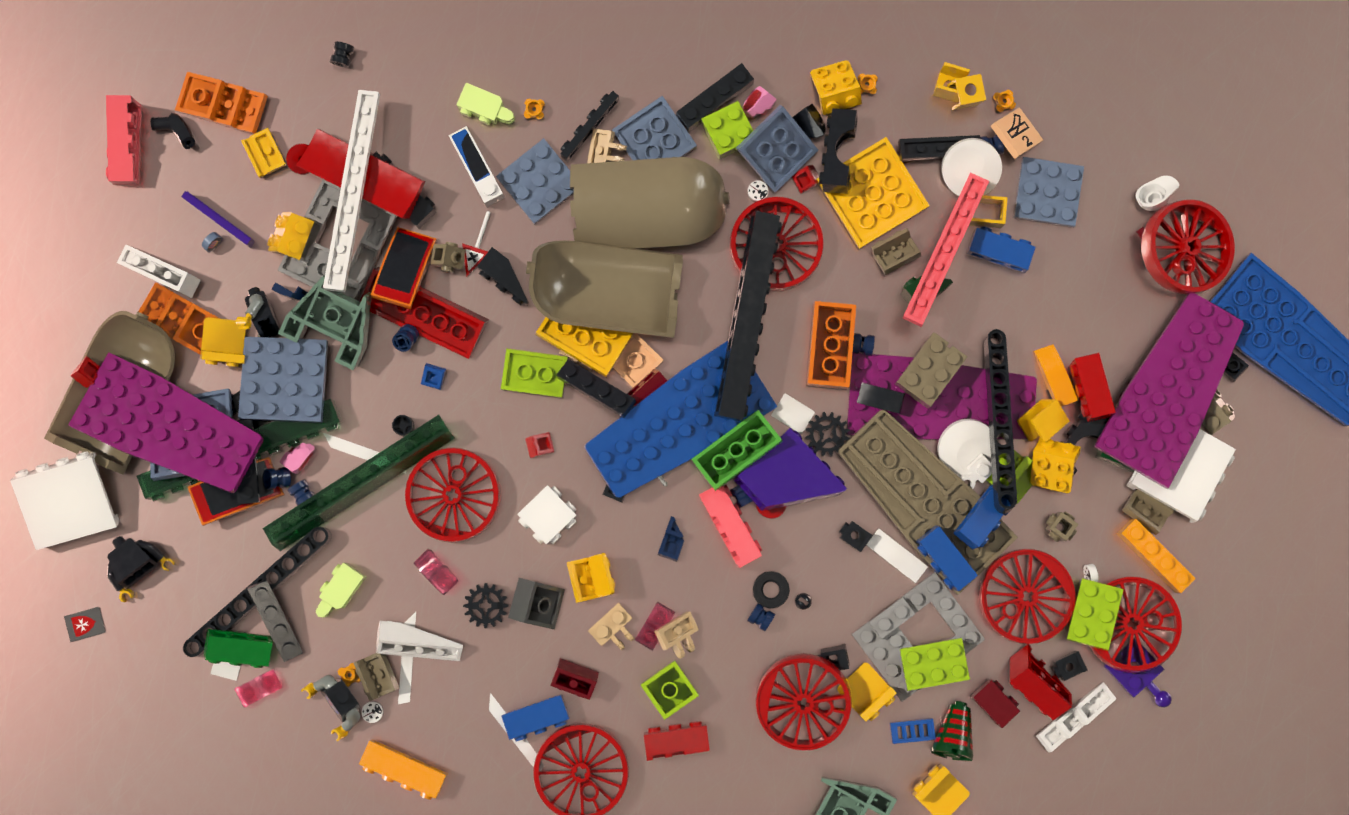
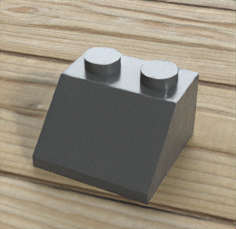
M518 578L508 618L531 625L555 629L565 589Z

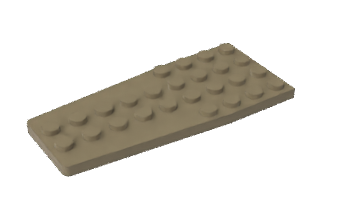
M885 410L878 411L838 450L839 455L911 546L929 565L932 561L928 556L924 557L917 549L919 544L916 541L935 525L943 530L977 575L981 574L1018 538L1001 519L999 520L1001 522L1000 526L994 532L991 531L987 536L989 540L982 548L971 549L954 535V531L981 497ZM941 572L937 573L943 580L945 579ZM968 583V584H967L965 587H963L960 591H956V590H954V589H952V590H953L957 595H959L970 583Z

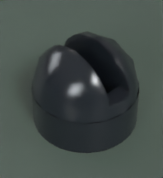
M800 593L795 598V605L799 609H808L812 604L811 597L806 593ZM800 597L809 602L807 606L799 601Z

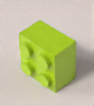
M739 101L701 119V125L719 160L737 152L736 147L753 132Z
M675 660L641 683V687L664 720L699 696Z

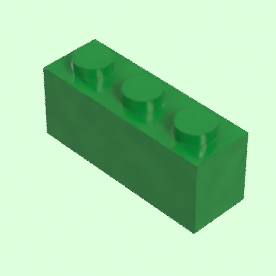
M208 629L204 657L205 660L214 664L229 662V664L234 666L248 664L254 668L269 667L273 642L271 636Z

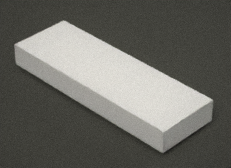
M879 528L866 545L914 583L918 581L928 568L927 565Z

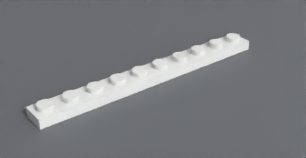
M358 90L325 273L324 290L346 291L380 100V93L376 91Z

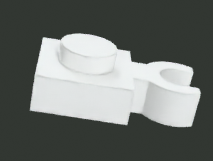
M981 453L967 466L970 472L961 475L960 478L963 481L970 480L968 486L973 489L977 480L983 483L992 474L991 462Z

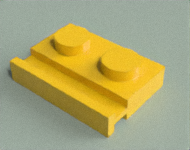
M269 128L245 140H241L259 178L287 166Z

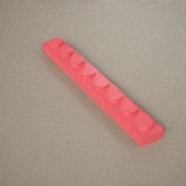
M970 172L903 319L922 327L989 180Z

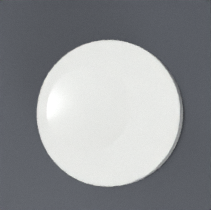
M978 138L963 139L952 145L944 155L941 166L942 176L948 188L960 196L971 172L989 180L983 194L986 195L995 188L1002 174L1001 158L996 149L985 140Z
M961 419L950 424L941 434L938 442L939 459L958 477L970 472L967 466L981 453L991 462L989 427L985 423L976 419Z

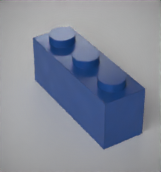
M981 226L974 230L967 254L1026 273L1029 270L1036 247L1032 246L1030 241L1024 239L1017 241L1011 239L1012 236L1009 234L992 233V229Z
M993 485L987 488L953 533L971 549L982 548L989 540L987 537L991 531L994 532L1000 526L1001 522L999 520L1002 516L1008 514L999 513L995 509ZM1001 498L1003 505L1010 506L1008 499Z
M935 525L916 541L919 544L917 547L919 552L924 557L928 556L932 561L930 563L931 567L936 573H942L945 577L943 582L950 590L960 591L978 576L939 526Z
M562 694L501 716L509 740L514 738L515 742L527 738L526 734L533 731L537 735L547 731L546 727L554 725L555 728L567 724L566 720L570 719Z

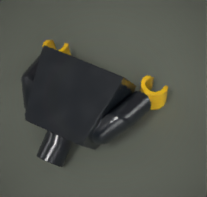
M119 536L112 541L115 549L108 554L107 578L115 590L120 592V601L127 602L124 593L129 594L131 599L134 598V592L128 588L159 565L158 561L161 562V566L165 571H169L164 565L165 561H170L173 565H175V562L171 558H165L164 553L152 543L143 540L135 541L132 538L125 541L123 536Z

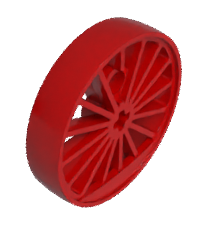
M785 197L764 198L751 204L737 218L730 237V253L738 272L741 273L743 258L739 259L736 248H745L746 243L736 244L737 233L748 235L747 231L739 228L745 219L750 222L751 218L749 216L755 211L774 213V215H777V213H787L781 231L776 237L778 242L782 244L777 249L776 254H773L772 261L780 259L783 262V267L781 269L774 268L773 273L776 274V283H770V291H784L804 283L817 269L823 254V233L816 217L803 204ZM790 213L802 215L782 235ZM804 218H807L811 223L812 227L786 238ZM811 231H815L817 241L788 242ZM787 246H817V253L814 257ZM787 251L813 260V264L806 270ZM786 257L804 272L802 276L794 279ZM786 269L791 281L779 283V274Z
M1190 199L1170 203L1152 215L1143 231L1141 250L1143 261L1149 274L1159 285L1174 293L1190 294L1209 290L1226 277L1234 260L1235 243L1230 225L1215 207L1203 201ZM1175 212L1181 213L1182 228ZM1167 214L1170 217V220L1173 224L1175 231L1163 219ZM1188 216L1192 217L1190 227L1188 226ZM1198 221H1201L1203 224L1194 234ZM1159 225H1160L1172 238H1170V237H1168V236H1166V235H1164V234H1161V233L1157 232ZM1207 226L1216 230V232L1198 239ZM1219 235L1221 245H1201V242ZM1156 237L1175 246H1156ZM1201 249H1221V258L1218 259L1202 252ZM1156 250H1176L1159 259ZM1176 255L1169 265L1163 269L1160 262ZM1202 258L1218 264L1216 272ZM1181 261L1184 262V270L1181 268ZM1198 265L1210 276L1206 283ZM1171 269L1176 274L1173 279L1168 275ZM1192 272L1197 279L1198 287H1192ZM1185 275V285L1179 283L1180 276Z
M444 448L428 454L413 468L405 489L406 507L414 524L429 537L444 542H462L481 534L492 523L500 504V486L494 470L482 457L466 449ZM451 454L462 455L460 465L451 466ZM443 455L447 456L449 483L435 461L436 458ZM467 456L476 460L475 465L469 472L463 467ZM430 461L433 462L446 487L423 470V467ZM479 464H481L487 471V474L462 488ZM457 469H461L464 473L460 481H455L453 478V472ZM419 472L441 487L443 491L416 484L415 480ZM490 477L492 489L463 492ZM414 486L442 494L439 496L412 498ZM455 489L458 497L450 501L451 497L448 496V492H452ZM493 492V503L490 504L464 497V495ZM443 498L416 514L414 502ZM463 500L489 506L491 510L485 518ZM444 503L430 522L419 518L421 515ZM460 503L483 520V523L476 529L472 526ZM452 505L456 530L446 528ZM456 505L470 527L471 532L459 530ZM448 506L443 527L434 524Z
M1019 549L1000 556L988 567L981 580L979 603L986 622L998 635L1015 643L1037 644L1053 638L1067 625L1075 607V588L1069 572L1056 558L1035 549ZM1019 555L1029 556L1026 583L1017 559ZM1034 556L1042 565L1031 584L1032 560ZM1013 558L1022 586L1003 565V562ZM1000 566L1018 589L993 577L992 574ZM1046 567L1052 574L1035 587ZM1053 577L1060 583V585L1038 591ZM992 579L1013 590L1016 594L987 591L989 580ZM1062 587L1067 594V598L1038 596L1039 594ZM1024 592L1031 593V595L1029 596V598L1031 599L1030 601L1023 600ZM986 595L1016 598L988 607ZM1038 599L1065 601L1064 613ZM1008 604H1013L1016 607V612L1012 616L1006 613V606ZM1037 604L1062 616L1059 622L1054 625ZM1000 607L1002 616L994 621L989 611ZM1034 608L1052 628L1045 634L1041 633ZM1024 609L1023 634L1020 638L1013 636L1011 632ZM1029 609L1038 634L1037 637L1027 638ZM1004 618L1013 619L1007 632L998 626Z
M1124 577L1107 583L1106 585L1120 586L1121 589H1124L1122 595L1127 609L1126 612L1121 605L1119 606V611L1123 616L1119 613L1117 614V618L1121 620H1116L1115 624H1120V626L1114 627V631L1123 630L1115 635L1111 642L1122 634H1126L1112 658L1108 651L1090 646L1094 654L1109 667L1127 673L1146 672L1162 665L1176 650L1182 633L1181 614L1173 597L1159 584L1141 577ZM1124 585H1136L1133 614ZM1139 586L1150 589V593L1138 614H1136ZM1153 592L1163 599L1144 615L1140 616ZM1166 602L1171 613L1162 615L1156 609ZM1148 616H1157L1159 623L1157 625L1149 624ZM1173 617L1174 628L1161 626L1163 619ZM1130 620L1138 624L1135 630L1132 627H1128ZM1148 630L1174 632L1173 640L1169 643ZM1143 633L1169 647L1167 652L1161 656ZM1130 635L1127 665L1116 662L1115 658ZM1134 636L1143 664L1140 666H1131L1130 664ZM1139 636L1157 657L1156 661L1149 664L1146 663Z
M793 654L778 660L763 675L757 689L756 710L762 727L772 739L791 749L805 751L828 745L842 733L851 714L852 696L845 676L832 662L814 654ZM798 663L810 664L805 690L802 688ZM794 664L799 691L783 667ZM813 665L824 668L823 673L811 690L808 691ZM778 671L781 672L793 692L775 681ZM827 672L834 675L837 680L813 694ZM837 684H840L844 691L843 694L832 696L823 694ZM773 686L790 697L772 694ZM770 698L790 702L769 706ZM803 698L807 699L805 705H801ZM845 699V709L834 707V700ZM828 702L830 708L822 710L819 708V703ZM790 708L773 720H768V711ZM795 711L781 732L773 726ZM813 712L835 728L826 733ZM832 712L843 714L839 723L828 716ZM800 713L795 738L784 735ZM803 714L809 740L798 739ZM808 714L823 736L815 739L812 738Z
M571 724L552 733L541 745L534 761V783L541 800L550 810L558 815H604L617 805L626 790L629 778L628 759L619 741L605 729L592 724ZM594 732L583 761L582 735ZM597 734L606 738L608 741L587 762ZM578 736L579 761L569 741ZM567 742L575 762L558 745ZM610 743L617 750V754L590 765ZM554 748L571 765L547 757L544 754ZM620 756L623 767L616 769H592ZM541 759L571 770L540 771ZM578 767L587 770L584 774L585 777L576 775ZM623 772L622 783L618 784L592 773ZM571 774L545 787L542 786L540 775ZM590 777L618 787V793L614 798H611ZM573 778L553 800L545 793L546 789ZM576 781L566 809L564 810L557 806L555 802ZM580 782L581 813L569 812L571 802ZM586 786H593L595 788L596 794L593 797H587L584 794ZM599 791L610 801L603 808H599L596 801ZM584 800L587 802L593 801L596 811L585 813Z

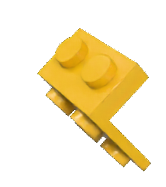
M845 60L811 70V78L819 95L820 108L823 115L832 113V108L847 109L862 104L860 85L849 61Z
M283 212L281 215H278L274 224L276 227L274 235L271 234L268 239V251L278 252L300 260L314 221L292 212Z
M205 318L200 358L205 360V364L218 365V361L226 362V366L239 367V363L244 364L245 355H243L246 329H238L239 325L236 324V320Z
M1040 438L1033 450L1030 483L1033 486L1070 493L1073 485L1074 467L1080 455L1081 447L1071 443L1053 441L1052 439L1043 442Z
M605 553L567 562L576 603L614 594L615 582L611 577L609 570L610 561Z
M863 663L846 679L851 691L852 708L865 722L868 719L870 721L874 720L880 714L878 710L883 705L888 707L895 700L894 695L896 692L881 678L869 663ZM839 685L837 691L839 694H843L842 686Z
M942 764L939 766L935 765L929 771V776L924 782L921 780L916 784L912 793L933 815H951L970 795L969 791Z

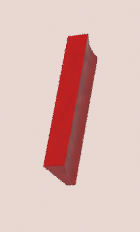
M317 129L296 166L341 188L349 143L321 129ZM370 154L362 199L400 218L409 219L426 181Z
M380 267L373 269L360 302L365 294L372 292ZM421 286L418 293H416L411 309L371 297L370 312L401 327L405 324L413 325L418 330L420 336L468 359L471 357L489 321L488 318Z

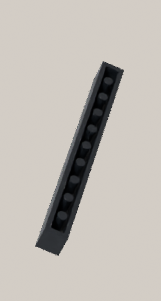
M760 211L751 213L714 414L716 417L741 421L748 413L746 401L747 396L749 397L752 391L750 379L751 376H754L756 364L753 363L754 357L759 352L758 335L762 334L763 323H761V319L767 309V303L764 302L771 287L768 280L769 275H772L774 270L772 259L773 254H776L778 249L776 237L782 227V223L779 222L780 216Z

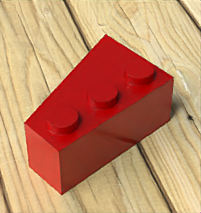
M1095 353L1075 358L1068 368L1077 396L1081 402L1083 417H1086L1088 422L1111 417L1116 411L1100 354Z
M1027 644L1010 657V684L1014 689L1021 691L1029 702H1033L1038 706L1044 715H1048L1052 720H1055L1072 707V694L1055 674L1051 676L1043 667L1046 663L1042 659L1038 661L1031 653L1033 648Z
M702 721L690 722L688 727L674 724L669 725V729L661 730L660 727L648 728V732H644L647 761L659 757L669 758L674 755L710 751L707 725H702Z

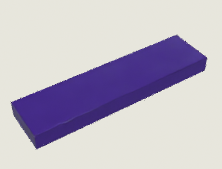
M188 191L183 193L181 196L183 199L251 248L255 242L252 238Z

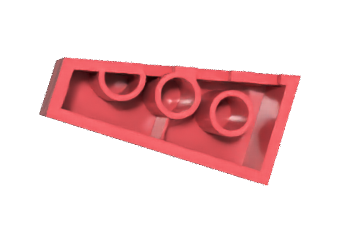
M106 95L108 158L106 177L113 185H138L141 104L131 95Z
M722 486L716 491L710 488L699 494V497L738 568L761 557L760 551L762 549L757 540L753 541L750 535L752 530L747 521L743 523L739 515L742 512L737 503L733 505L729 497L732 494L728 486Z

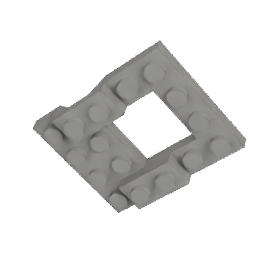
M324 179L322 180L304 216L314 221L301 259L297 260L285 255L278 268L279 272L311 287L325 275L330 249L319 245L318 242L326 228L325 224L333 208L338 207L340 187ZM364 199L361 201L359 219L369 223L351 259L346 291L341 292L355 300L361 289H364L381 254L380 251L397 218L396 215Z
M935 572L900 597L882 613L852 633V636L889 686L894 689L901 702L920 689L907 691L899 649L912 647V645L899 629V626L928 603H932L955 634L949 640L962 638L965 654L985 640Z

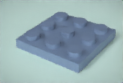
M663 96L612 129L620 144L627 146L626 152L631 160L683 157L697 148L696 143Z
M781 105L736 147L773 192L779 190L818 151L813 142Z
M544 138L496 176L534 225L573 195V189L570 188V170Z
M1023 157L1013 218L1074 228L1076 226L1084 166Z

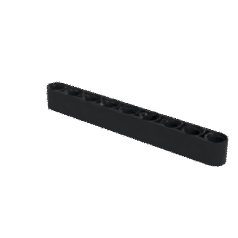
M994 329L990 331L984 340L994 506L999 513L1006 514L1017 504L1006 335L1003 331ZM990 338H996L999 344L992 343ZM992 358H998L1001 364H995ZM993 378H999L1002 384L995 383ZM994 397L1001 398L1003 404L996 403ZM996 417H1001L1005 424H999L996 421ZM997 437H1002L1006 441V445L1000 444L997 441ZM998 458L1006 459L1007 465L1000 464ZM1000 478L1007 479L1009 485L1001 484ZM1001 498L1008 499L1010 506L1003 505Z
M324 527L312 529L249 586L267 578L274 592L331 541L332 535L330 530ZM322 530L326 537L324 541L319 542L316 539V534ZM304 544H307L310 548L309 554L303 556L300 552ZM288 558H291L294 562V566L290 570L285 567V561ZM272 572L278 575V581L274 584L269 580V575ZM247 587L185 641L183 645L185 655L188 657L203 655L208 628L230 631L256 608ZM240 600L246 602V609L243 612L238 609V602ZM224 614L230 616L231 621L228 625H224L222 622ZM193 642H196L199 646L197 653H193L190 649Z

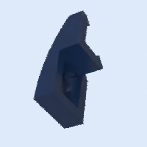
M276 282L271 289L281 296L295 301H300L308 293L299 286L293 293Z
M672 516L658 555L677 562L684 543V536L680 532L675 518Z

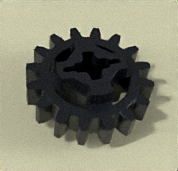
M822 412L821 418L815 415V422L811 420L808 422L811 428L805 429L809 433L805 440L811 441L808 446H814L815 453L818 450L821 451L822 457L826 452H828L830 457L833 456V451L839 454V447L845 444L843 443L844 441L850 439L845 436L846 433L850 432V429H844L847 422L841 423V416L839 415L837 418H834L833 412L829 416ZM822 421H832L830 425L826 426L819 424ZM837 426L840 428L841 438L836 434ZM833 427L830 433L832 439L828 437L822 442L824 436L822 431H827ZM814 430H815V432L818 433V437H819V440H818L817 443H816V441H815V439H814V435H813V434H814ZM826 443H832L836 445L832 448L823 447Z
M485 583L484 588H481L478 584L476 585L477 591L469 590L472 595L471 597L465 596L468 604H464L463 607L469 610L464 614L471 615L470 623L476 620V627L484 623V628H488L489 623L495 627L496 620L503 622L501 615L508 614L504 611V608L509 607V604L504 603V600L508 597L501 596L502 589L496 591L495 584L489 588L488 583ZM482 592V598L478 602H473L474 598ZM490 592L497 596L499 602H495L491 598ZM485 600L491 604V608H488L487 612L485 608H481V604L485 603ZM495 609H499L498 614L490 619L491 613ZM473 610H478L482 614V619L477 617Z

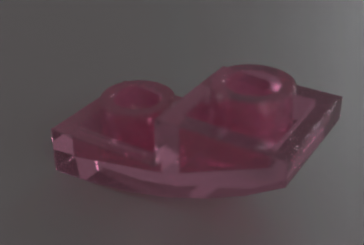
M427 549L414 562L419 571L442 595H445L459 581L430 549Z
M657 602L635 641L653 651L659 641L654 631L670 622L675 612Z
M272 669L235 688L234 691L244 708L281 689L282 686Z

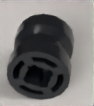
M334 42L333 49L335 51L331 55L329 62L336 66L349 68L351 63L350 55L353 54L354 47L347 43Z
M399 415L393 420L392 428L396 434L407 437L414 432L415 423L410 417Z

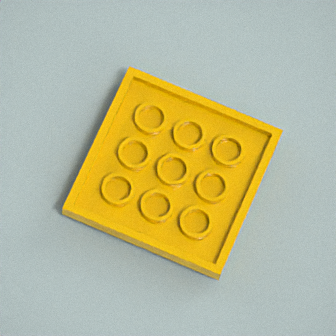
M887 137L843 163L850 168L848 194L824 192L859 249L929 207L928 202L903 162L900 161L898 154Z
M545 317L535 335L607 377L634 333L566 325Z

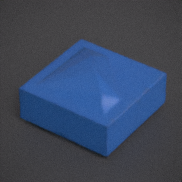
M426 363L421 384L441 390L446 369Z

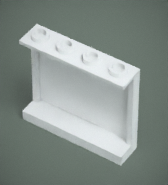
M1199 429L1193 444L1168 489L1136 471L1132 474L1127 487L1133 490L1139 489L1190 518V523L1198 520L1201 521L1207 511L1204 509L1205 506L1215 497L1216 492L1214 489L1225 478L1226 474H1224L1226 467H1229L1235 459L1233 454L1236 449Z
M83 452L70 460L68 457L57 460L56 464L49 466L48 463L36 466V469L32 471L23 469L16 472L15 476L11 479V485L36 550L118 526L120 520L118 514L113 513L94 460L95 452L91 454Z

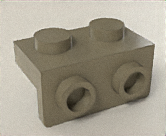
M908 228L897 231L893 236L880 240L871 247L873 257L885 275L921 257V252L912 240Z
M1218 389L1202 422L1211 435L1232 422L1235 417L1233 408L1228 403L1225 404L1220 398L1221 393Z
M1136 489L1131 494L1122 511L1133 519H1137L1146 529L1157 535L1167 518L1175 510Z
M375 653L354 662L356 673L361 680L364 693L369 701L399 689L386 654Z

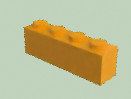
M1130 519L1116 533L1175 593H1182L1196 579L1137 519Z
M373 739L368 742L359 762L363 766L362 769L371 774H374V772L382 774V779L392 783L394 780L402 783V788L409 791L415 789L421 792L420 796L429 800L432 797L435 799L438 797L448 773Z

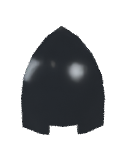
M813 104L805 107L792 117L808 137H819L826 132L825 123Z

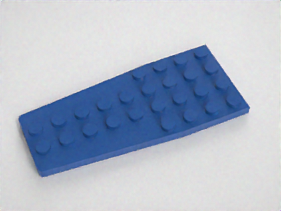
M1250 253L1210 300L1211 303L1244 322L1235 348L1345 426H1349V340L1299 291L1253 253Z
M728 340L679 371L632 407L625 418L619 417L584 445L586 452L615 497H622L694 458L757 410L764 416L777 408L776 403L755 371L754 376H751L750 384L752 385L751 395L747 396L746 405H748L747 416L743 417L741 421L714 416Z

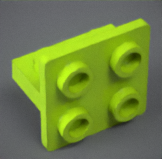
M1014 450L1018 504L1032 486L1030 479L1033 460L1028 456H1021ZM1001 457L999 459L1000 464L1007 465L1006 459ZM992 474L986 479L991 485H993ZM1000 478L1001 484L1009 485L1007 479Z

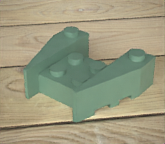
M324 275L285 316L278 334L297 343L299 339L304 337L309 326L342 342L335 362L354 370L359 365L367 348L371 292L365 294L361 302L341 292L324 290Z
M822 777L821 781L831 787L815 815H865L868 808L880 815H889L897 798L878 787Z

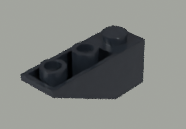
M491 247L477 266L480 270L479 275L487 281L491 278L497 283L495 287L503 293L506 291L513 295L511 299L520 306L523 303L528 306L529 302L509 259Z

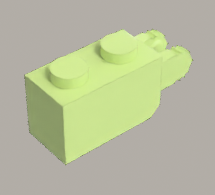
M465 84L457 102L458 110H460L462 115L478 117L479 121L486 125H490V123L496 125L497 121L509 125L515 122L514 113L504 107L500 96L471 84Z
M347 563L338 564L332 572L333 578L330 582L326 581L320 589L321 595L319 598L322 601L315 610L317 616L325 618L328 617L334 608H345L366 576Z

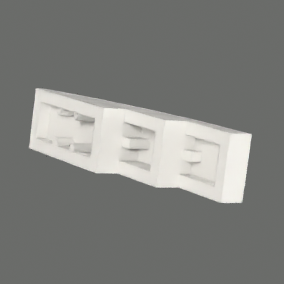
M1103 682L1051 722L1036 737L1048 753L1052 752L1066 739L1071 738L1084 725L1089 724L1116 700V697Z

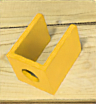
M944 62L933 96L958 103L959 98L956 86L955 89L943 85L946 81L967 77L970 69Z
M981 74L957 78L947 84V87L956 86L959 103L952 107V111L978 106L986 101ZM967 84H973L976 87L974 95L966 94L965 87Z
M983 195L979 203L1000 205L999 220L972 218L969 225L1002 228L1006 222L1008 197Z
M1041 399L1017 420L1030 442L1034 441L1038 436H1040L1043 442H1047L1070 422L1057 399Z

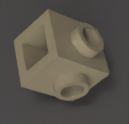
M452 242L434 244L430 264L442 267L441 271L453 273L454 270H462L465 261V249L458 248V244Z
M1066 511L1064 513L1057 512L1056 515L1053 513L1046 521L1048 526L1045 530L1049 532L1048 536L1054 541H1067L1074 537L1077 532L1076 527L1079 524ZM1058 523H1061L1063 525V529L1061 531L1056 529Z

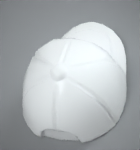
M1161 176L1141 186L1136 192V199L1139 205L1147 211L1159 210L1167 205L1169 197L1179 188V183L1171 176Z

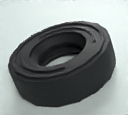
M774 571L764 572L759 575L754 581L752 588L753 596L757 603L770 609L783 605L790 593L789 583L786 578ZM767 582H775L779 586V593L776 597L768 598L764 595L763 587Z

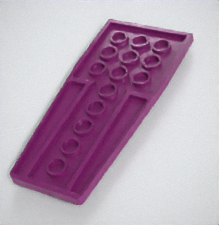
M1196 293L1188 294L1123 392L1115 407L1116 413L1109 418L1094 447L1168 489L1199 432L1243 329L1244 322Z
M108 352L97 372L98 377L95 383L88 388L68 425L126 454L230 493H235L263 442V437L166 379Z
M852 353L847 429H850V432L846 433V435L853 436L878 411L883 410L857 403L862 382L905 393L900 414L885 411L917 440H939L943 431L950 424L961 419H976L989 427L985 369L961 365L932 406L927 409L895 385L914 357L878 354L868 356L864 353ZM1009 373L1013 439H1027L1017 420L1036 403L1037 379L1033 376ZM993 378L995 383L1002 384L999 378ZM994 397L996 403L1003 404L1001 398ZM996 417V421L999 424H1005L1001 417Z

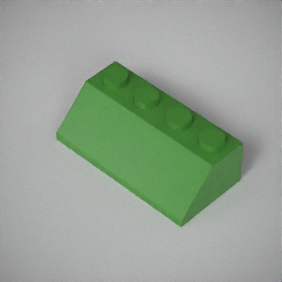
M757 410L692 458V461L706 481L716 491L783 442V440L761 412Z

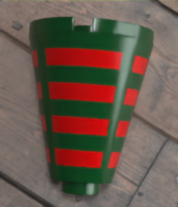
M955 701L954 704H950L933 743L932 754L946 759L947 757H952V760L957 761L973 760L971 708L967 707V703Z

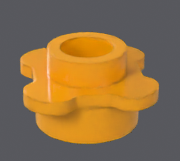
M860 74L858 76L861 94L866 92L873 95L877 92L875 86L878 78L876 75Z
M1011 90L1001 93L996 92L993 95L998 112L1015 108L1016 103L1014 102Z
M527 99L525 101V118L530 119L533 117L540 120L544 117L542 111L545 103L543 100Z
M350 663L346 668H339L338 675L341 676L347 687L354 682L359 683L361 681L356 673L354 663Z

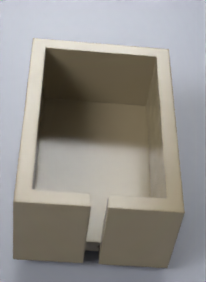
M935 332L930 335L895 383L897 387L927 409L932 406L967 358L965 354L954 346L948 348L947 345L949 343Z

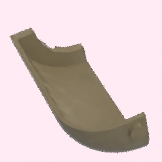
M672 157L571 164L570 188L573 189L574 200L570 201L571 217H575L576 228L573 229L574 240L578 242L633 249L695 244L709 238L721 227L726 215V204H730L729 192H725L721 175L711 165L698 159Z
M552 241L535 248L532 254V262L527 261L526 274H530V297L535 307L550 320L566 325L674 338L678 308V293H675V290L680 288L683 255L578 241Z
M119 311L107 318L98 328L83 359L87 356L101 367L109 352L169 381L174 368L175 353L170 337L161 327L147 321L149 316L138 311L136 315L127 311ZM72 379L44 439L76 454L79 451H82V453L88 452L89 454L95 452L94 460L97 464L124 475L132 455L117 450L68 425L88 388L82 386L75 379Z

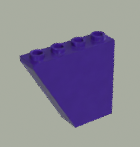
M791 428L780 437L783 442L742 471L734 479L735 483L741 487L761 511L839 496L847 489L844 486V481L839 476H835L830 471V466L825 461H821L816 456L814 449L807 446L802 441V436Z

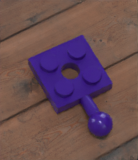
M1134 638L1131 662H1136L1140 666L1143 664ZM1129 643L1118 653L1115 658L1116 662L1127 665ZM1142 646L1146 663L1149 664L1156 661ZM1108 665L1104 666L1133 698L1147 687L1155 696V703L1159 707L1164 708L1171 704V695L1167 691H1161L1153 683V680L1165 670L1161 665L1150 671L1136 674L1118 671Z

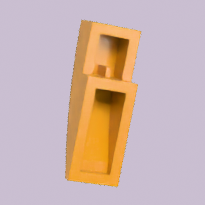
M1054 344L1033 351L1047 390L1049 389L1052 399H1057L1061 407L1078 401L1070 378Z

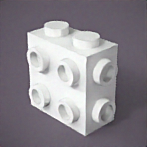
M547 485L517 514L520 517L518 521L525 529L530 527L535 532L532 536L540 544L543 542L547 545L550 542L554 544L560 539L561 535L559 533L564 528L569 530L577 522L575 520L577 515L574 513L577 509L569 501L565 503L560 498L562 493L555 486L550 488Z

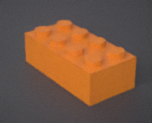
M814 302L806 386L848 389L850 387L856 305Z

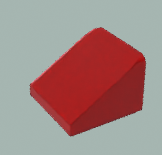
M808 165L792 176L800 193H804L819 185L817 181L819 174L814 165Z
M86 356L72 372L71 377L85 388H88L95 383L100 366Z
M550 432L533 435L525 439L530 458L555 452Z

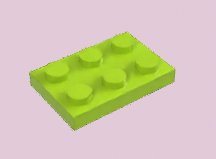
M506 348L501 390L563 398L565 383L558 379L556 374L566 363L568 357Z
M1082 578L1067 640L1108 651L1124 589Z
M962 638L899 649L907 691L970 680Z

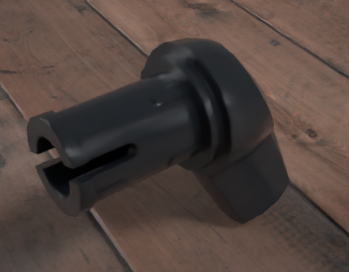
M171 113L169 117L151 118L152 131L170 129L185 149H190L195 145V139L191 130L178 114Z

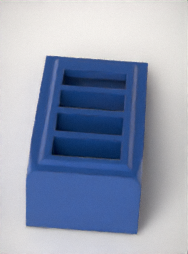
M933 718L890 723L893 744L936 739ZM923 724H927L928 735H924ZM910 725L911 737L907 738L906 726ZM914 725H918L919 736H916ZM901 726L903 738L898 737L897 727Z

